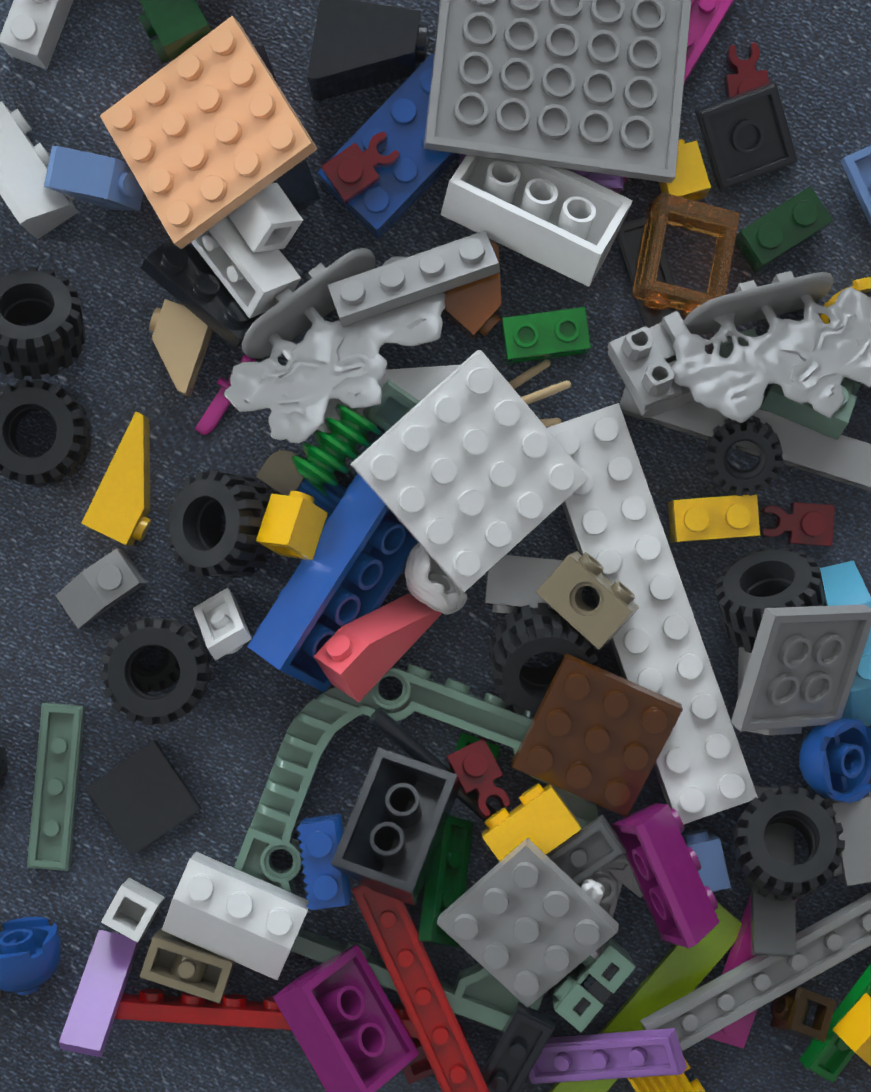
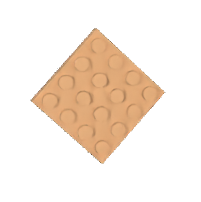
M233 16L100 115L168 235L180 249L191 243L318 150L240 23Z

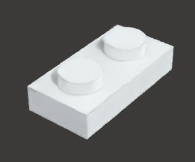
M229 588L224 589L193 608L206 647L215 661L226 654L237 652L246 642L252 640L237 600Z

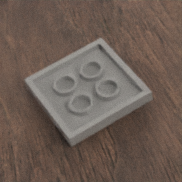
M865 604L765 608L731 724L742 732L827 725L833 720L841 719L871 629V608Z
M528 838L444 910L437 920V925L527 1008L618 932L619 923Z

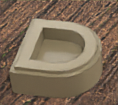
M286 450L273 453L256 476L273 489L289 496L290 491H297L305 479L296 471L291 461V457L296 454Z

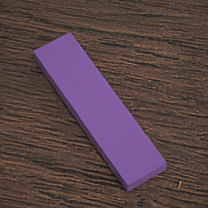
M675 1028L550 1037L530 1071L529 1078L531 1084L682 1075L687 1066Z

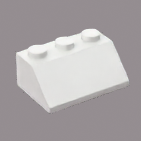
M0 102V195L19 224L36 239H39L78 213L71 202L75 198L44 187L50 159L49 154L41 143L33 146L26 135L32 129L20 111L16 109L11 112L3 102Z
M195 852L189 859L172 898L162 931L278 980L309 909L306 907L308 900L199 852Z

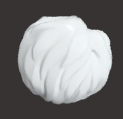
M417 543L409 553L404 572L406 585L411 595L431 609L442 612L445 615L459 611L467 601V594L455 585L420 543Z

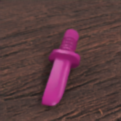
M245 354L242 356L240 363L256 362V358H249ZM222 377L218 380L217 384L221 386V389L195 428L200 434L206 435L213 431L230 406L231 402L224 396L225 390L231 386L230 377L228 378L229 381Z

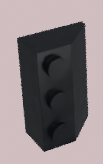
M378 747L332 860V867L375 892L415 906L459 791L457 774Z

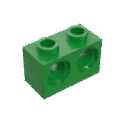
M585 307L502 318L501 330L506 365L584 355L591 349Z

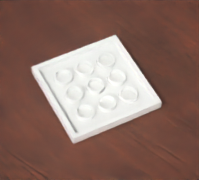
M481 350L474 352L350 464L463 592L470 588L589 479Z

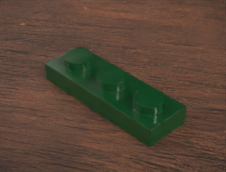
M449 815L425 879L419 941L442 946L459 947V944L437 925V920L444 910L465 893L473 822Z

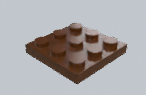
M566 653L512 760V768L627 817L683 711L682 704Z

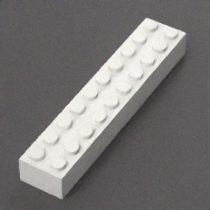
M619 403L548 427L547 429L589 478L562 503L578 552L581 555L586 552L593 556L604 568L601 573L613 584L619 581L631 590L635 595L633 602L639 607L634 615L610 640L622 677L682 704L683 711L654 764L667 804L670 809L674 808L677 811L684 825L752 801L755 797L758 799ZM591 587L598 606L600 602L599 593L595 588Z

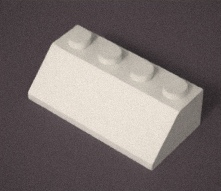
M467 155L449 181L441 215L477 233L486 230L489 239L589 287L605 261L633 200L565 168Z

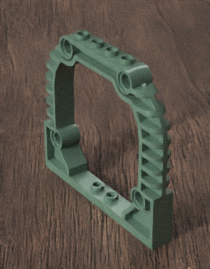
M410 663L406 670L393 666L360 702H357L337 687L321 693L298 713L287 729L234 868L297 895L293 878L296 877L301 869V862L303 860L300 856L302 849L299 848L300 843L293 838L298 817L325 748L335 732L357 716L364 714L371 717L378 708H381L391 718L398 721L405 719L416 711L513 748L514 756L534 717H530L527 710L520 714L508 709L499 696L486 692L484 699L468 694L471 686L447 678L444 685L431 680V671ZM387 676L398 678L403 686L401 695L393 699L384 697L379 689L380 681ZM553 785L580 823L581 828L598 818V809L595 803ZM278 849L287 850L293 857V865L286 869L278 868L272 862V852ZM300 927L290 951L323 963L358 944L380 985L397 991L383 959L370 955L372 950L369 947L353 941H349L346 946ZM480 963L460 970L454 986L440 981L454 1013L501 1031L517 1003H522ZM544 994L529 1007L538 1011Z

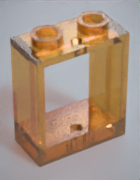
M662 192L649 203L632 297L644 300V305L649 308L664 310L672 307L683 310V315L687 317L690 312L703 303L725 295L740 213ZM667 225L717 238L707 293L657 281Z

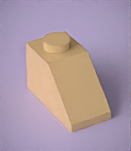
M165 299L162 309L156 307L154 310L149 331L154 332L152 340L177 391L182 395L191 397L213 330L184 305Z

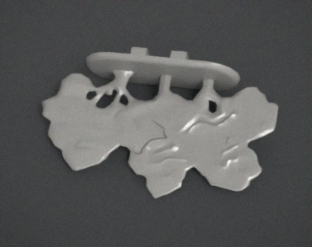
M360 248L343 255L327 268L320 263L308 272L310 278L308 282L294 292L287 287L275 296L277 304L252 323L242 341V351L249 358L260 359L268 356L270 358L262 362H242L234 366L230 377L231 386L225 390L224 396L240 412L270 408L272 411L268 418L271 429L270 436L277 440L287 439L290 443L303 442L324 423V414L330 399H339L343 403L348 404L350 408L381 405L382 388L378 381L385 375L387 360L379 354L380 347L384 343L417 346L438 340L441 336L443 325L441 313L445 308L446 295L442 292L342 327L340 319L334 322L323 319V317L336 309L328 284L375 269V256L371 250ZM393 256L390 259L386 260L383 263V265L404 259L406 257ZM311 327V329L307 331L302 342L298 344H294L291 342L293 339H295L297 336H299ZM282 353L288 360L286 366H282L278 362V357Z
M788 271L776 274L771 284L759 287L756 286L754 280L739 283L734 293L703 303L685 318L684 324L690 333L678 335L672 345L677 359L671 367L675 374L674 381L680 386L689 387L696 402L703 404L707 408L718 409L723 416L739 423L745 422L761 407L764 391L768 384L773 383L781 385L783 393L788 399L800 404L808 402L815 411L831 419L845 400L841 382L845 377L861 382L869 388L871 387V297H868L862 291L849 287L842 290L835 304L829 307L817 304L816 302L829 292L834 282L831 273L827 272L812 273L794 278L792 272ZM804 308V319L801 321L776 317ZM818 314H826L830 319V323L824 324ZM762 319H767L770 325L767 333L757 337L744 335L737 331L735 327ZM718 331L710 340L699 336V334ZM727 336L732 337L734 348L729 357L723 358L719 355L721 341L723 343L729 342ZM738 338H744L748 342V346L739 345ZM712 343L714 346L712 354H707L705 346Z

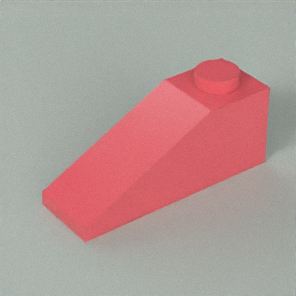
M408 593L343 625L313 657L332 685L357 702H360L438 619L442 612L431 609L426 604L417 600L411 593Z

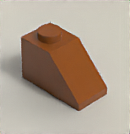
M492 240L491 245L499 262V246ZM500 273L450 289L444 293L446 295L445 308L442 313L472 340L479 333L486 337L501 321V318L497 315L502 305Z

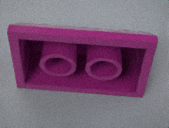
M655 803L613 823L612 827L627 849L626 859L661 939L686 948L698 944L720 922L715 912L718 909V903L711 889L702 883L698 873L701 870L700 861L691 847L687 848L681 835V832L684 831V825L677 811L674 808L670 809L668 804Z
M358 944L302 974L273 996L326 1092H376L419 1055L417 1048Z

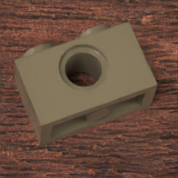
M576 551L569 554L536 593L599 650L609 643L639 607L633 602L635 595L631 590L619 581L613 584L601 573L604 569L603 566L593 556L586 552L581 555ZM585 586H591L598 591L600 602L597 608L589 607L583 602L581 594Z
M159 928L152 937L140 977L220 1003L226 992L235 962L162 931V928Z

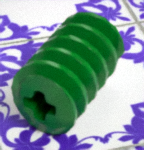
M337 404L335 407L340 417L339 421L330 417L324 419L329 433L316 430L313 433L318 446L306 442L302 445L307 458L304 459L296 455L291 457L296 471L326 497H328V494L323 487L324 483L335 487L339 485L333 472L337 470L349 474L350 469L345 462L346 457L355 460L360 456L356 449L357 445L366 448L372 445L367 433L371 432L379 436L383 434L355 408H349L341 404Z

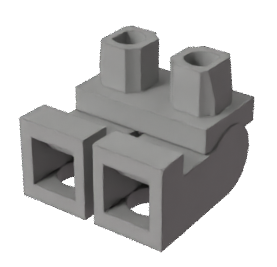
M678 311L663 317L659 324L650 328L642 327L609 342L607 347L609 358L644 418L659 415L694 401L689 387L680 386L675 383V374L671 369L677 361L676 353L672 347L676 337L683 333H690Z

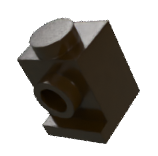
M802 987L794 988L772 1002L771 1014L773 1018L770 1026L796 1037L825 1042L836 1001ZM810 1005L817 1006L812 1028L805 1025Z

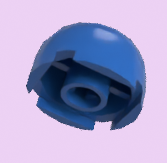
M844 717L833 720L827 725L814 726L808 731L802 741L799 753V767L803 779L817 794L836 801L852 803L860 801L871 791V784L869 783L871 779V728L866 727L863 721Z
M24 917L4 922V931L0 932V990L17 993L18 995L34 993L58 969L61 959V940L58 927L55 922L53 926H49L48 918Z

